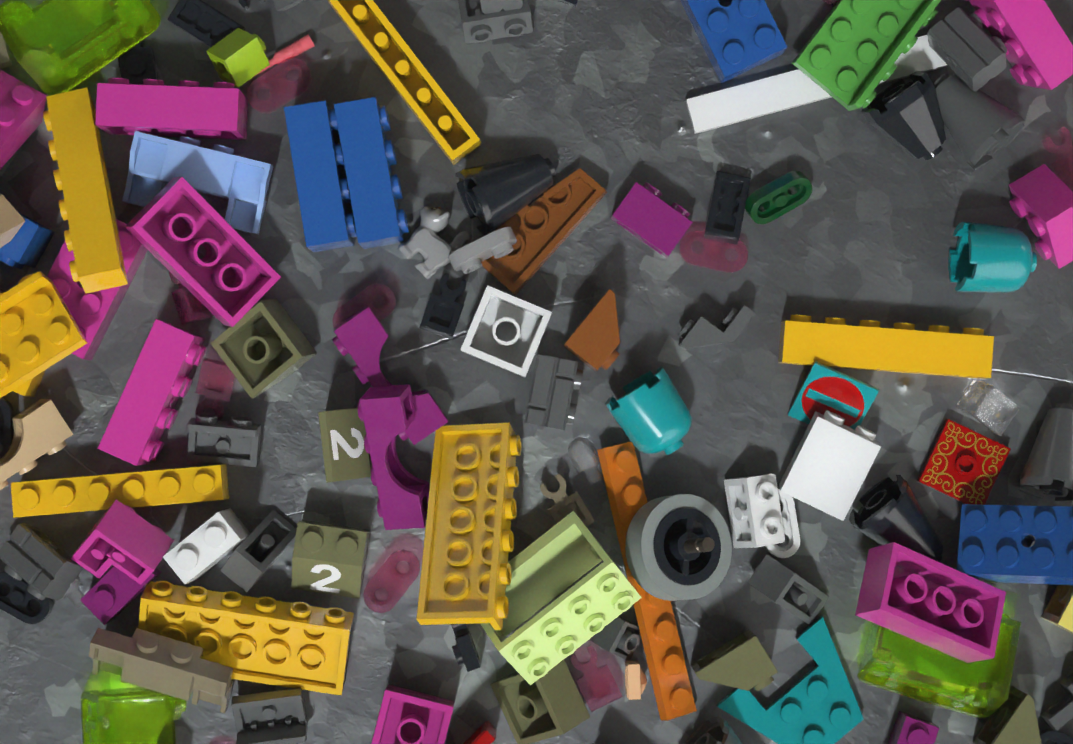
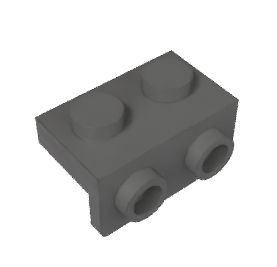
M207 413L197 414L196 418H191L187 423L186 431H189L187 461L257 467L261 424L252 423V419L248 417H232L231 421L217 420V415Z
M301 688L232 696L231 706L237 729L236 744H298L307 741L308 720Z

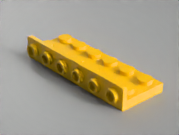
M41 271L24 276L18 282V285L7 292L0 293V398L87 344L53 281Z
M510 422L441 426L435 431L416 618L420 625L490 623L494 630H502L503 618L508 617L509 602L507 596H505L506 585H510L512 578L508 554L514 549V535L510 529L511 519H515L517 514L513 491L514 487L519 485L516 456H520L522 451L521 438L515 434Z
M151 581L146 585L140 599L138 629L154 632L204 648L202 659L233 668L231 679L289 688H301L302 690L342 696L354 613L344 611L338 607L322 608L310 606L305 602L289 603L276 601L274 598L266 596L257 598L244 596L234 591L218 592L207 590L201 586L186 587L173 585L168 581Z

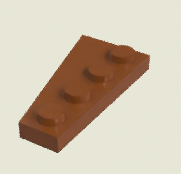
M579 168L496 229L511 227L517 242L512 245L514 250L501 258L495 259L492 256L481 261L482 267L516 296L607 194V191Z

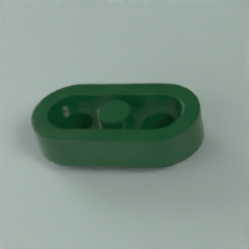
M788 172L754 191L746 200L745 210L755 223L767 224L805 203L812 193V184L802 172Z

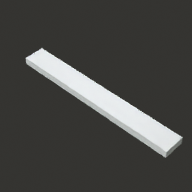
M928 35L917 37L915 45L907 53H901L895 61L897 68L887 80H881L878 85L910 77L909 75L916 71L928 72L947 67L948 65L929 46ZM797 69L686 99V105L694 134L828 99L832 96Z

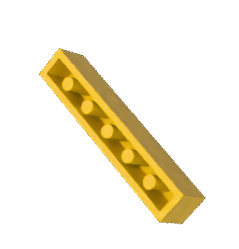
M327 0L453 165L457 164L481 145L480 138L373 0Z
M86 87L46 96L48 110L43 111V116L48 132L52 131L53 140H48V145L53 161H58L59 169L53 170L58 191L63 190L64 199L59 200V208L63 220H68L69 230H64V237L68 250L74 253L75 260L69 261L73 281H80L86 294L126 285L128 281L100 130L95 125L96 109L90 92Z
M791 315L790 321L785 320L781 322L778 363L813 366L816 361L827 367L986 379L991 378L994 336H984V329L963 328V334L949 333V326L929 325L928 331L915 330V324L894 323V329L880 328V321L860 320L859 326L846 325V319L825 317V323H812L811 316Z
M221 464L12 482L11 495L13 518L108 510L116 499L131 508L229 499L227 465Z

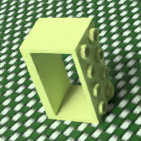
M572 511L508 562L512 572L511 583L506 585L505 596H507L509 602V614L507 618H503L502 630H494L490 623L480 624L497 650L531 686L563 659L573 654L577 648L591 637L602 631L606 625L620 614L627 611L642 597L577 514ZM602 560L604 561V562L601 563L598 567H596L593 571H591L589 574H587L584 578H582L579 582H577V583H576L575 585H573L570 589H568L565 593H563L560 597H558V598H557L556 600H554L551 604H549L546 608H544L541 612H539V613H538L537 615H535L532 619H530L527 623H525L522 627H520V628H519L518 630H516L513 634H511L508 638H506V636H507L509 633H511V632H512L513 630H515L518 626H520L523 622H525L527 619H529L532 615H534L537 611H539L542 607H544L546 604H548L551 600H553V599H554L556 596H558L561 592H563L565 589H567L570 585H572V584H573L575 581H577L580 577H582L584 574H586L589 570H591V569H592L594 566H596L599 562H601Z

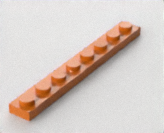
M630 441L597 449L627 579L642 597L633 605L660 719L668 721L696 712L697 710L671 601L656 598L646 592L633 577L626 558L625 543L628 527L637 511L647 503L635 447Z

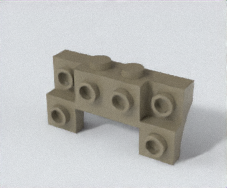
M97 628L90 642L89 657L93 659L92 674L98 675L99 670L120 675L121 683H130L186 701L189 700L193 691L192 704L197 705L200 699L220 705L221 713H225L229 705L233 681H231L233 668L202 659L204 648L136 628L132 638Z

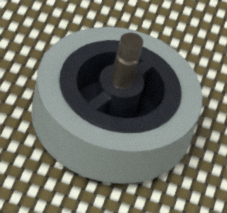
M677 494L653 499L637 511L628 527L625 550L629 569L637 583L646 592L662 600H693L708 595L723 581L731 562L732 542L726 521L714 505L696 495Z

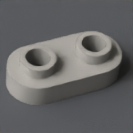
M504 227L457 249L448 258L455 271L462 270L464 274L479 269L482 266L481 261L492 256L495 259L501 258L514 250L512 245L517 242V239L511 227Z

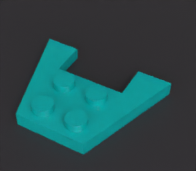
M820 616L795 638L817 663L815 667L765 709L750 691L735 688L716 706L777 744H835L858 725L864 718L824 618Z

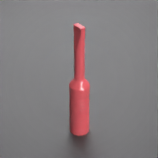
M307 34L296 42L275 52L273 58L268 60L270 65L261 72L275 64L282 65L299 54L304 53V51L313 48L315 45L310 36Z

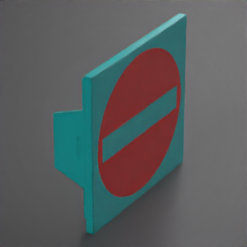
M815 361L788 412V416L809 424L815 411L824 415L827 410L844 418L843 425L855 430L858 425H861L879 389Z

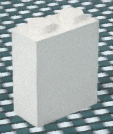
M826 410L823 415L815 411L779 483L780 491L844 521L881 445L875 440L876 434L859 425L855 430L843 425L845 419L833 412Z
M229 508L217 512L166 553L163 558L181 581L187 584L201 577L237 548L251 533L232 509Z

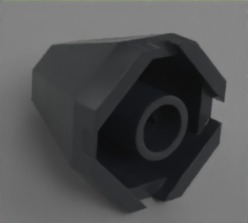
M916 71L909 75L913 81L905 84L901 79L875 96L869 104L871 108H864L861 112L870 125L913 158L920 159L923 157L925 160H929L943 150L941 145L946 140V135L933 82L926 72Z

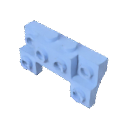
M135 131L130 149L129 170L122 201L145 207L164 188L165 184H168L174 177H183L197 192L229 199L225 220L233 229L259 235L267 203L265 198L273 170L271 164L233 155L234 149L214 144L213 150L199 147L201 141L185 136H180L179 141Z

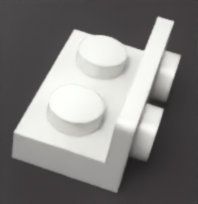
M765 474L725 479L724 485L733 547L757 548L783 543L785 535L776 475Z

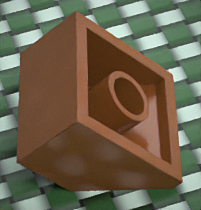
M610 289L564 344L566 349L595 372L600 367L606 371L620 355L615 350L620 344L615 293Z

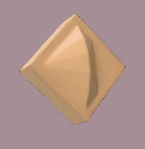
M638 660L626 661V697L629 700L641 699V694L647 684L645 672L640 667Z

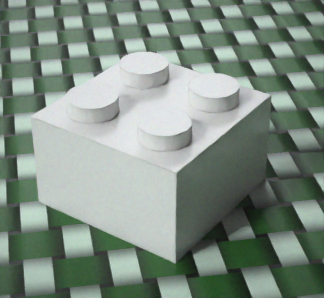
M487 285L461 351L526 378L552 312Z

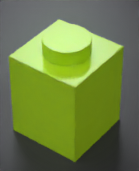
M240 28L234 30L206 51L220 79L234 83L237 88L270 65L264 53L266 46L257 34H250Z

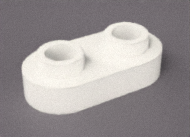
M778 489L779 500L782 503L781 515L784 534L788 540L784 546L773 544L766 546V549L776 557L788 558L799 549L800 534L794 500L792 496Z

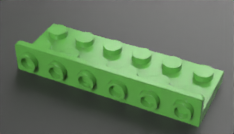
M838 0L793 60L792 64L848 111L861 107L866 108L875 98L877 92L874 89L880 81L887 80L896 70L897 64H895V61L901 53H907L915 45L918 39L915 35L922 26H927L938 13V10L935 8L941 0Z

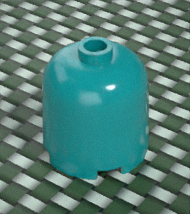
M961 222L954 230L953 236H959L956 250H949L948 271L950 282L957 283L955 291L1013 292L1023 287L1030 273L1036 269V252L1032 251L1028 237L1017 228Z
M662 366L657 369L655 376L650 370L622 387L626 394L618 400L611 396L605 402L608 410L633 445L645 454H656L664 450L666 455H669L678 450L684 444L681 439L688 433L692 425V417L687 406Z

